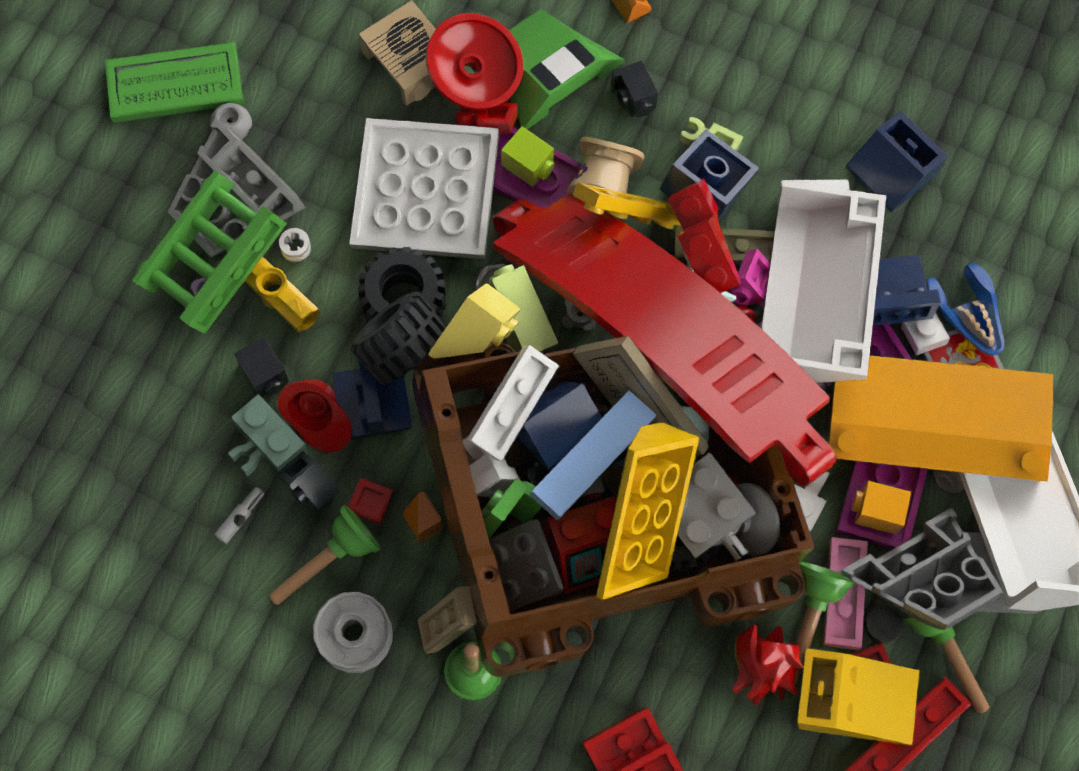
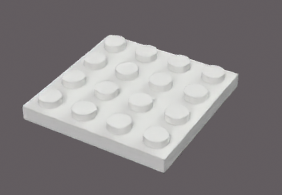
M366 118L349 243L351 249L388 251L389 248L395 247L396 252H402L403 247H410L411 253L414 254L418 249L423 251L425 255L485 259L499 129Z

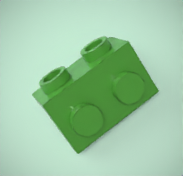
M516 478L505 494L499 489L481 512L488 539L509 513L524 524L531 521L542 508L530 496V493L535 488L533 484L527 481L522 482Z

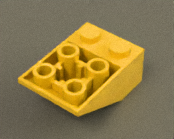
M806 648L798 727L800 730L912 745L919 670L844 653Z

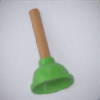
M343 505L339 509L340 514L332 524V534L334 537L327 542L328 546L269 594L270 600L274 604H281L337 557L341 559L347 553L353 557H361L371 552L377 553L381 550L374 536L349 507Z
M800 562L799 565L805 581L804 593L808 595L805 604L808 608L796 643L801 651L800 662L804 666L806 648H810L821 612L826 611L828 603L840 601L846 595L848 589L854 587L855 582L836 571L811 563ZM797 668L794 684L798 683L803 668Z
M908 614L902 617L906 625L910 624L919 635L933 637L936 645H941L976 713L986 712L989 709V705L953 638L956 636L953 628L950 627L947 630L936 629L914 619Z
M472 641L459 645L451 651L446 659L444 667L446 684L454 694L462 699L471 701L485 699L500 684L501 677L490 675L485 670L477 642ZM493 650L492 657L494 661L501 664L500 658Z

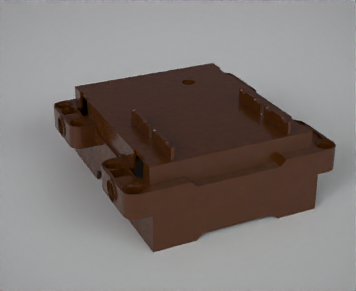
M501 343L498 347L492 344L481 353L435 359L427 356L414 368L412 389L429 455L435 469L463 585L470 588L477 620L473 628L482 663L490 675L505 677L525 671L544 669L581 657L590 647L594 638L591 620L691 597L698 619L704 624L713 626L736 620L751 619L769 612L785 609L791 606L804 593L805 581L799 562L815 547L793 479L787 473L781 451L777 445H773L749 463L734 451L709 425V439L707 442L709 447L703 455L695 456L694 464L708 453H711L725 473L734 476L740 484H756L769 494L778 511L780 522L779 537L770 552L761 556H750L747 554L742 556L736 546L733 545L742 557L736 562L730 552L719 548L718 554L700 568L697 567L691 569L692 571L686 572L669 570L668 578L603 600L596 597L598 583L566 595L560 593L509 612L495 556L489 544L481 513L492 497L477 496L469 467L475 460L465 449L462 440L472 432L520 351L515 352L510 345ZM577 348L543 354L559 366L542 395L563 381L583 383L588 393L592 389L593 380L573 355ZM482 388L481 404L455 408L454 393ZM523 468L516 470L520 480L525 473ZM609 488V492L604 499L614 496ZM509 513L490 538L523 523ZM547 518L540 519V520H539L540 524H541L543 521H545ZM677 534L675 546H685ZM777 582H783L788 585L791 595H783L778 589ZM708 598L717 599L721 603L723 611L720 613L713 611L708 605ZM569 631L578 633L582 638L583 645L580 647L571 646L565 639V633ZM495 649L506 650L511 657V662L503 665L498 664L492 657V651Z

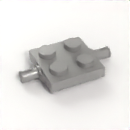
M708 453L693 465L678 536L695 558L700 557L711 547L724 544L737 562L742 557L733 545L736 546L742 556H745L749 551L746 550L735 534L741 525L754 516L756 512L711 453Z

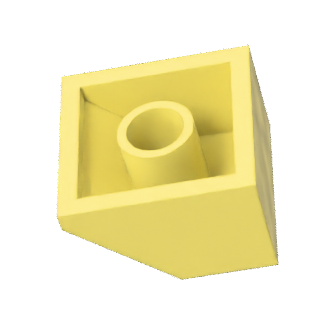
M486 283L466 298L428 355L435 359L481 353L492 344L498 347L504 339H507L519 324L514 318L521 308Z

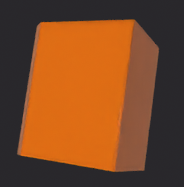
M612 0L627 23L652 10L647 0Z

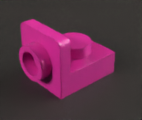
M758 249L746 252L738 271L741 281L740 285L726 291L736 296V300L733 301L736 306H747L765 301L770 263Z

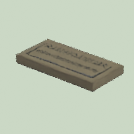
M629 336L580 345L575 350L573 355L612 407L630 390L657 415L649 425L663 422L699 437L695 456L705 453L709 447L708 443Z

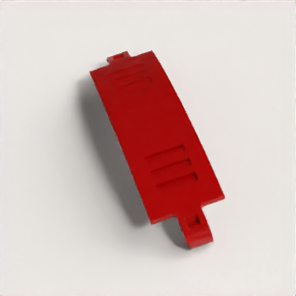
M569 193L547 208L539 207L520 198L493 216V225L501 236L492 242V246L496 251L516 266L521 267L524 265L529 274L567 299L615 338L629 336L655 373L747 462H752L771 446L777 445L783 455L787 473L797 484L804 487L810 485L836 462V456L832 448L807 421L809 417L829 403L830 397L750 318L667 251L606 211L603 214H598L585 209V202L573 196L572 193Z

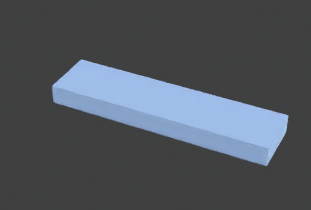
M629 390L532 490L530 496L558 521L632 443L640 427L649 425L657 415Z

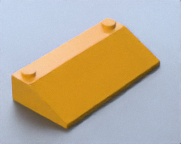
M869 355L866 379L834 381L828 444L834 451L836 459L1048 482L1052 448L1053 374Z

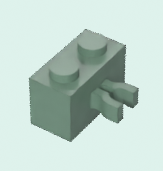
M259 394L231 417L239 433L248 442L235 447L228 455L234 462L243 455L250 456L248 463L241 467L247 477L257 468L258 462L263 458L278 473L301 452L304 451L309 455L305 443Z

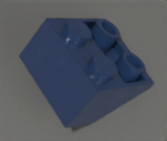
M900 110L874 132L847 163L845 168L872 194L886 195L885 207L892 213L939 174L948 156Z

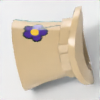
M582 137L580 150L584 156V162L576 177L567 188L566 194L574 193L577 182L627 193L629 175L642 166L645 156L635 148L592 137Z

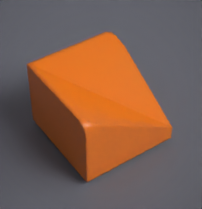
M423 491L417 494L403 512L405 520L419 543L442 530V519L427 494Z

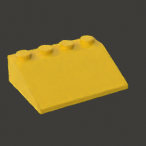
M663 422L640 427L628 448L596 597L603 600L668 578L699 442L698 436Z

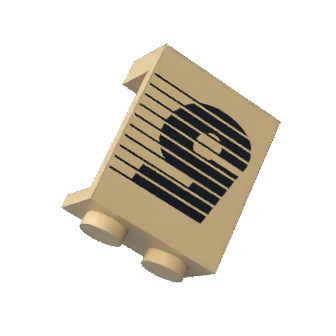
M412 0L359 33L362 53L368 60L374 56L401 88L402 101L406 106L413 101L422 100L429 94L430 90L435 88L427 72L425 56L428 42L436 29Z

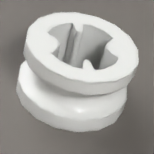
M288 229L279 239L281 253L290 262H301L311 252L309 237L301 229ZM292 240H300V244L303 247L297 246V251H291L288 243L293 244Z

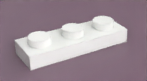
M524 345L466 441L494 460L502 461L559 365L532 346Z

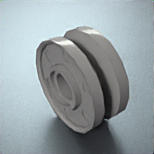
M347 592L329 599L319 610L314 622V641L319 653L335 669L346 673H363L378 666L388 655L393 642V629L384 607L376 599L360 592ZM355 624L362 626L363 633L359 639L348 641L344 638L345 630L349 626Z

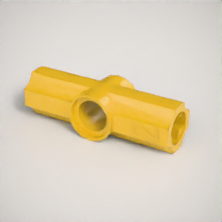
M264 257L260 259L244 281L261 297L267 307L274 309L298 333L304 330L307 331L320 315V310L287 280L284 272L279 268L273 267ZM272 285H281L276 291H267Z

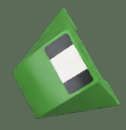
M542 10L536 11L509 30L518 42L523 56L522 79L517 90L510 97V102L517 104V116L520 127L523 126L529 129L548 116L550 107L595 76L600 80L623 64L624 59L568 27Z

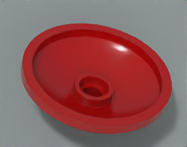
M475 13L453 16L437 27L427 45L425 56L426 68L431 82L444 98L459 107L478 111L498 107L514 94L521 82L524 66L518 42L505 26L488 16ZM464 66L471 67L474 73H467Z

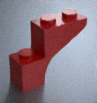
M703 178L673 193L668 198V201L683 229L677 238L694 272L720 294L740 285L741 281L719 225L717 216L719 208L705 179Z

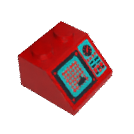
M615 496L567 511L558 521L552 516L540 524L563 585V595L600 582L617 503Z

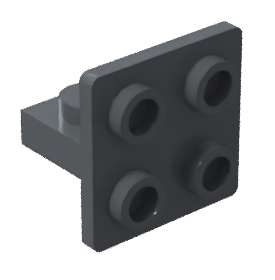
M538 519L528 521L488 539L495 556L509 612L530 603L563 593L561 579Z

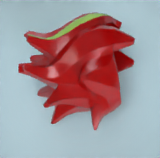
M752 625L740 633L734 645L739 678L732 688L735 694L752 685L746 697L748 699L753 698L752 704L758 705L769 690L772 693H775L776 690L780 700H784L785 689L797 696L798 692L794 684V676L797 668H804L800 662L801 651L799 645L784 641L783 628L781 626L773 630L764 640L757 635L756 625Z

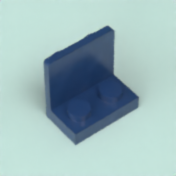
M912 255L879 259L873 326L933 319L941 303L938 289H927L920 256Z

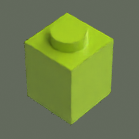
M523 126L501 150V165L532 187L540 178L545 180L555 166V163H553L554 148Z

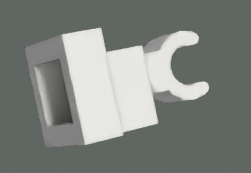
M468 437L462 440L465 449L475 460L469 467L477 496L493 497L498 489L504 492L516 478L519 479L515 468L508 467L505 458L502 461H496L466 441Z

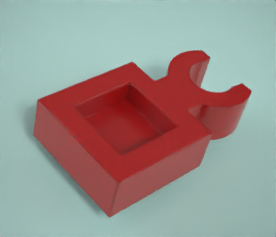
M504 102L498 107L480 111L461 107V112L456 113L457 125L498 128L499 134H510L518 115L517 104Z

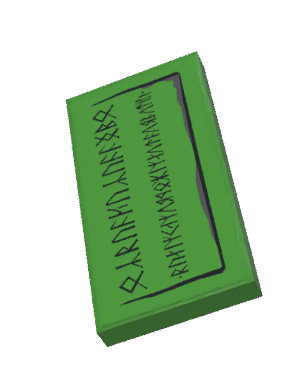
M235 42L105 60L110 118L113 123L216 109L226 103L244 105Z

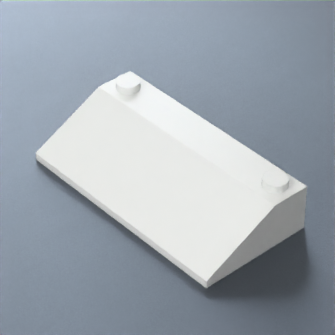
M784 181L778 206L761 329L816 383L866 379L886 195Z
M1053 431L1048 482L959 472L1008 608L1041 611L1079 605V495Z

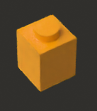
M868 481L861 491L856 490L853 498L851 511L857 512L854 524L897 535L905 524L911 492Z

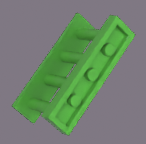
M216 170L203 181L198 193L148 260L141 264L138 273L132 280L152 293L158 287L163 289L185 307V311L179 318L187 325L204 334L287 225L285 221L265 206H262L258 213H255L232 196L229 192L235 184ZM220 204L248 224L237 241L208 221ZM199 232L203 233L227 252L215 269L188 249V246ZM179 259L206 279L205 284L195 297L167 276Z

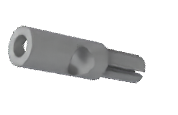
M254 487L244 501L236 506L214 536L227 545L251 515L252 509L264 496V492L260 488ZM238 515L239 521L235 524L234 517Z

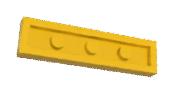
M577 182L573 196L584 201V208L594 213L603 214L605 210H608L609 214L621 219H627L628 215H632L631 218L645 224H650L654 220V223L668 229H673L674 225L681 226L668 202Z

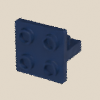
M360 361V369L334 373L337 403L346 412L351 421V439L410 430L412 428L404 375L394 381L380 384Z

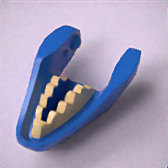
M970 263L964 267V276L967 278L976 299L954 309L948 307L945 294L939 282L934 277L926 279L928 290L938 289L941 303L938 311L957 332L987 356L997 355L1003 351L1004 337L998 314L996 293L990 276L982 267L975 263Z

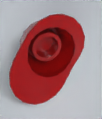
M303 379L300 382H293L285 386L280 392L277 403L280 413L312 447L323 452H336L348 444L352 435L351 421L346 412L337 403L336 394L328 384L316 379Z

